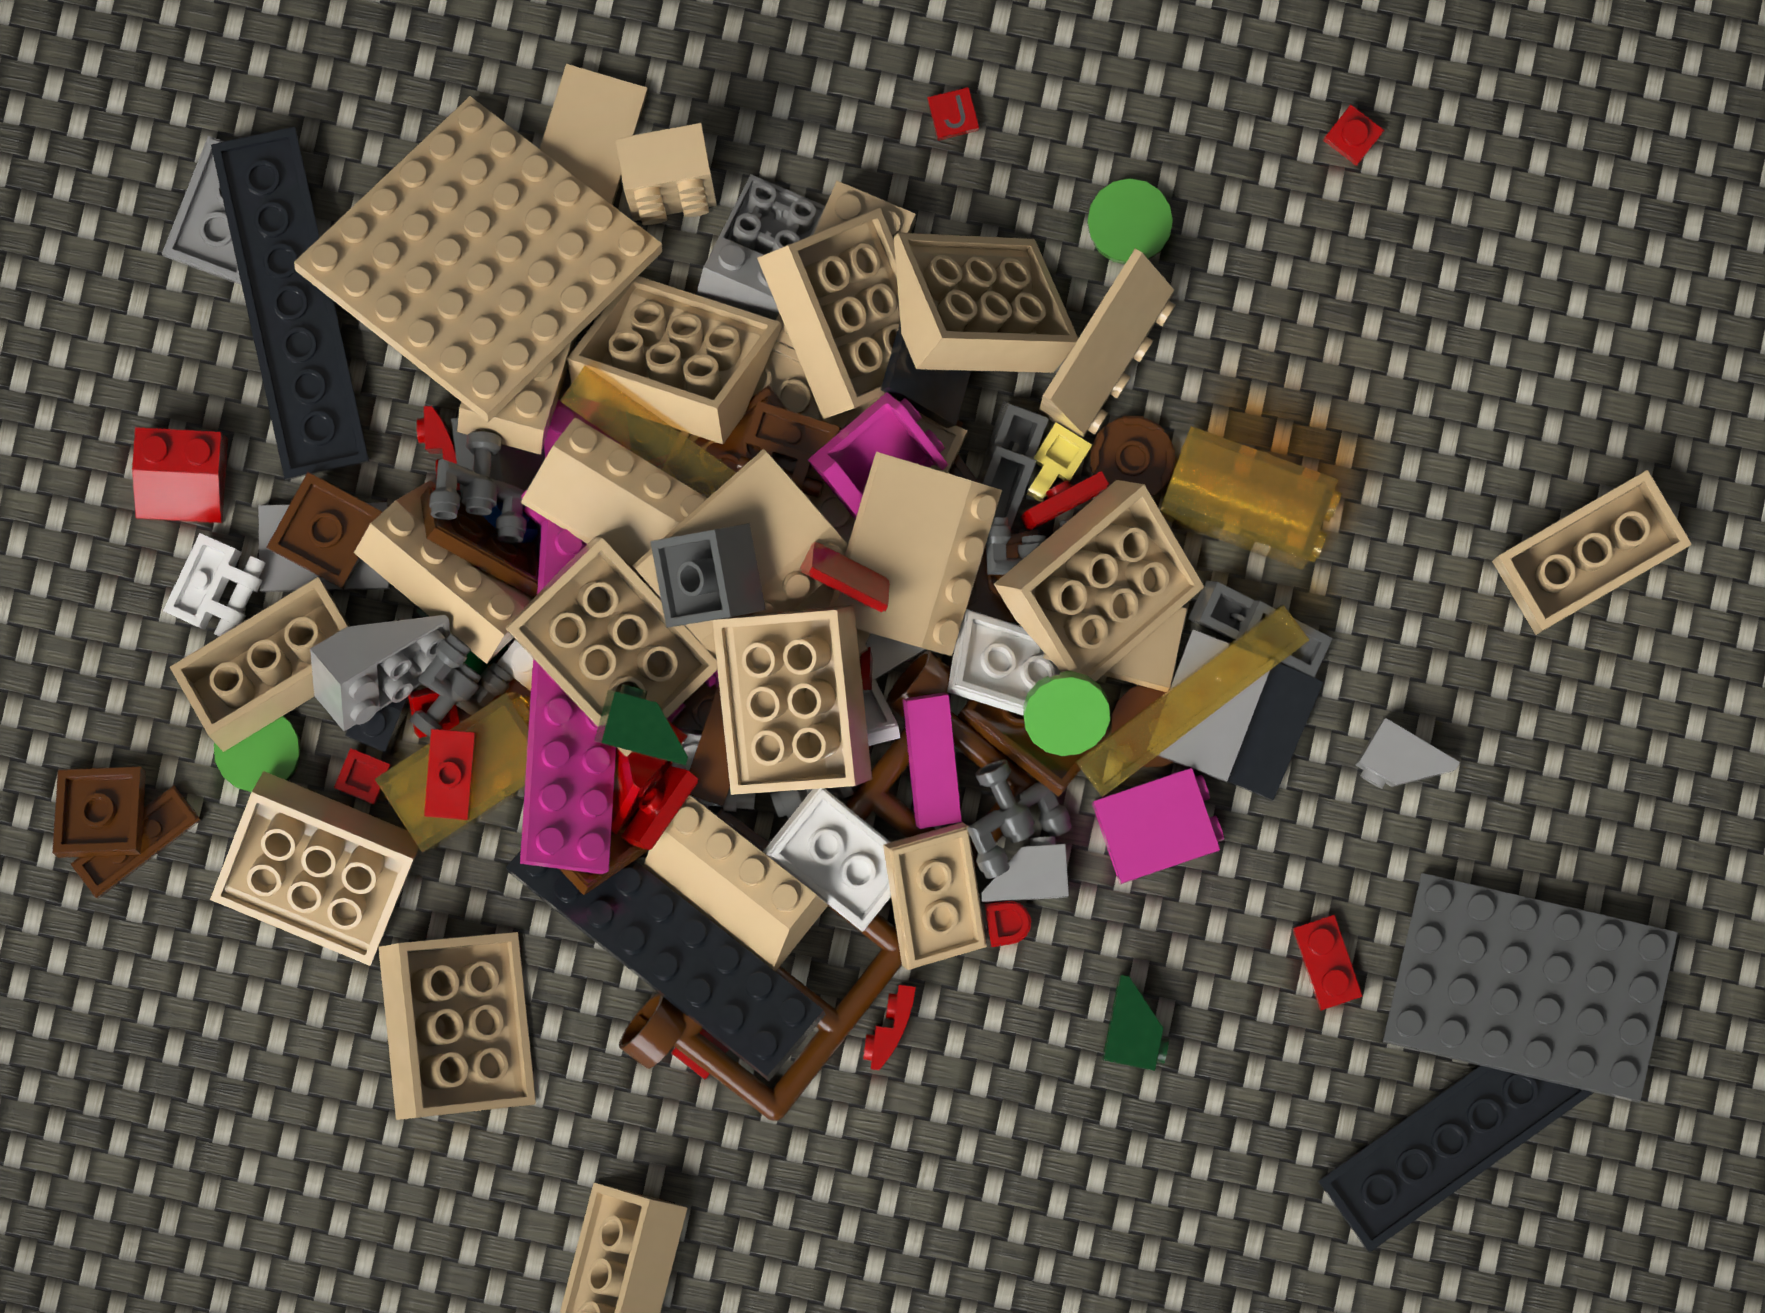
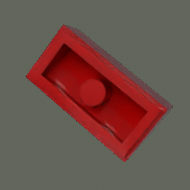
M814 542L811 545L800 567L802 573L881 613L883 611L886 612L889 604L890 588L889 580L886 577L818 542Z

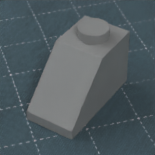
M1384 718L1355 765L1363 770L1360 775L1363 779L1383 789L1385 783L1394 787L1451 773L1457 769L1460 762L1394 722Z
M1055 837L1030 838V846L1021 847L1008 862L1010 869L1002 875L995 877L981 893V903L1067 898L1069 892L1065 844L1056 845Z

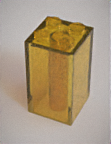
M1191 426L1159 510L1166 521L1302 570L1308 561L1315 563L1316 558H1319L1327 533L1320 531L1323 521L1329 522L1331 517L1334 516L1342 493L1335 491L1338 482L1336 478Z
M518 692L505 693L450 729L477 732L470 820L424 817L430 743L375 779L421 852L436 849L525 791L530 697L528 695L522 697Z

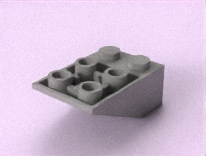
M750 175L703 267L696 295L776 320L779 310L757 258L812 236L825 206L754 175Z
M446 615L350 626L342 629L310 648L314 696L343 731L356 724L366 723L377 711L392 702L397 703L404 700L413 689L422 685L419 682V677L436 657L437 646L450 635L449 618Z

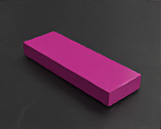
M944 692L904 698L903 706L916 827L922 829L960 823L962 821L949 695Z

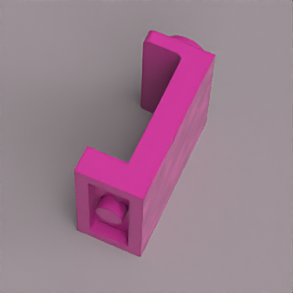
M886 392L808 459L855 520L876 452L929 468L936 465L942 471L949 465L940 454L945 449L944 445L930 429L925 432L922 431L916 423L922 417L906 398L899 402Z
M1192 768L1093 801L1092 806L1119 885L1220 850L1218 842L1224 840L1220 823L1216 815L1209 818L1204 801L1210 799L1205 780L1202 775L1195 777Z

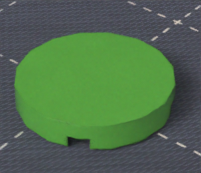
M1131 178L1114 181L1100 190L1090 205L1087 220L1090 238L1099 253L1109 260L1121 264L1127 262L1135 248L1142 252L1148 260L1159 254L1170 238L1173 223L1170 204L1162 192L1146 181Z
M1073 671L1060 672V675H1054L1050 678L1048 675L1039 680L1028 692L1023 705L1025 729L1033 743L1045 752L1060 756L1077 755L1094 747L1105 735L1110 722L1109 703L1100 684L1085 674Z
M284 716L224 752L214 743L215 763L222 776L234 787L244 791L252 792L263 771L288 781L298 767L301 750L300 738L293 724Z

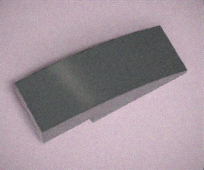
M1003 401L984 455L977 482L1002 490L994 517L1008 518V524L1012 527L1037 461L1034 459L1049 418Z
M1205 581L1204 588L1201 590L1188 618L1237 644L1311 677H1315L1332 641L1331 637L1217 581Z

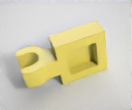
M1055 423L1034 456V459L1037 460L1036 464L1043 468L1030 486L1027 495L1041 503L1046 497V492L1051 489L1057 477L1070 482L1090 451L1092 444L1060 424Z

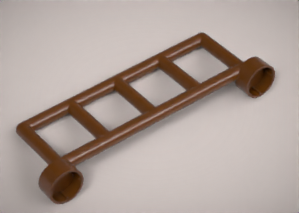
M925 651L905 669L895 682L886 699L888 706L905 719L904 698L944 692L948 694L947 689L951 667L931 651ZM950 711L954 747L980 768L992 762L1006 759L1012 770L1006 780L1014 798L1036 783V780L1029 773ZM906 727L900 733V738L895 739L871 770L872 780L861 783L845 806L864 821L874 812L902 836L908 838L936 829L934 827L922 829L916 827L914 811L889 792V789L909 765ZM997 801L987 814L993 810L998 811L1000 809ZM1000 828L991 832L997 844L1003 836ZM970 836L974 867L976 871V869L978 868V864L976 862L978 852ZM828 905V907H829L830 909H832V910H833L834 912H836L839 916H841L844 920H846L848 923H850L846 918H844L841 914H839L836 910H834L831 906ZM877 913L863 932L855 927L879 946L881 951L836 1008H833L781 966L777 969L776 972L820 1006L826 1015L816 1026L819 1029L773 1089L700 1034L703 1028L659 993L650 998L633 1017L621 1036L619 1048L646 1069H650L659 1063L674 1046L767 1119L772 1121L780 1120L791 1109L902 966L896 927L879 913Z

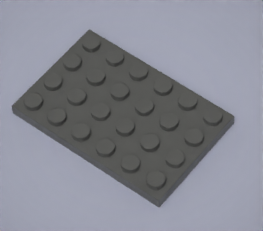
M1422 873L1383 1043L1640 1103L1678 932Z

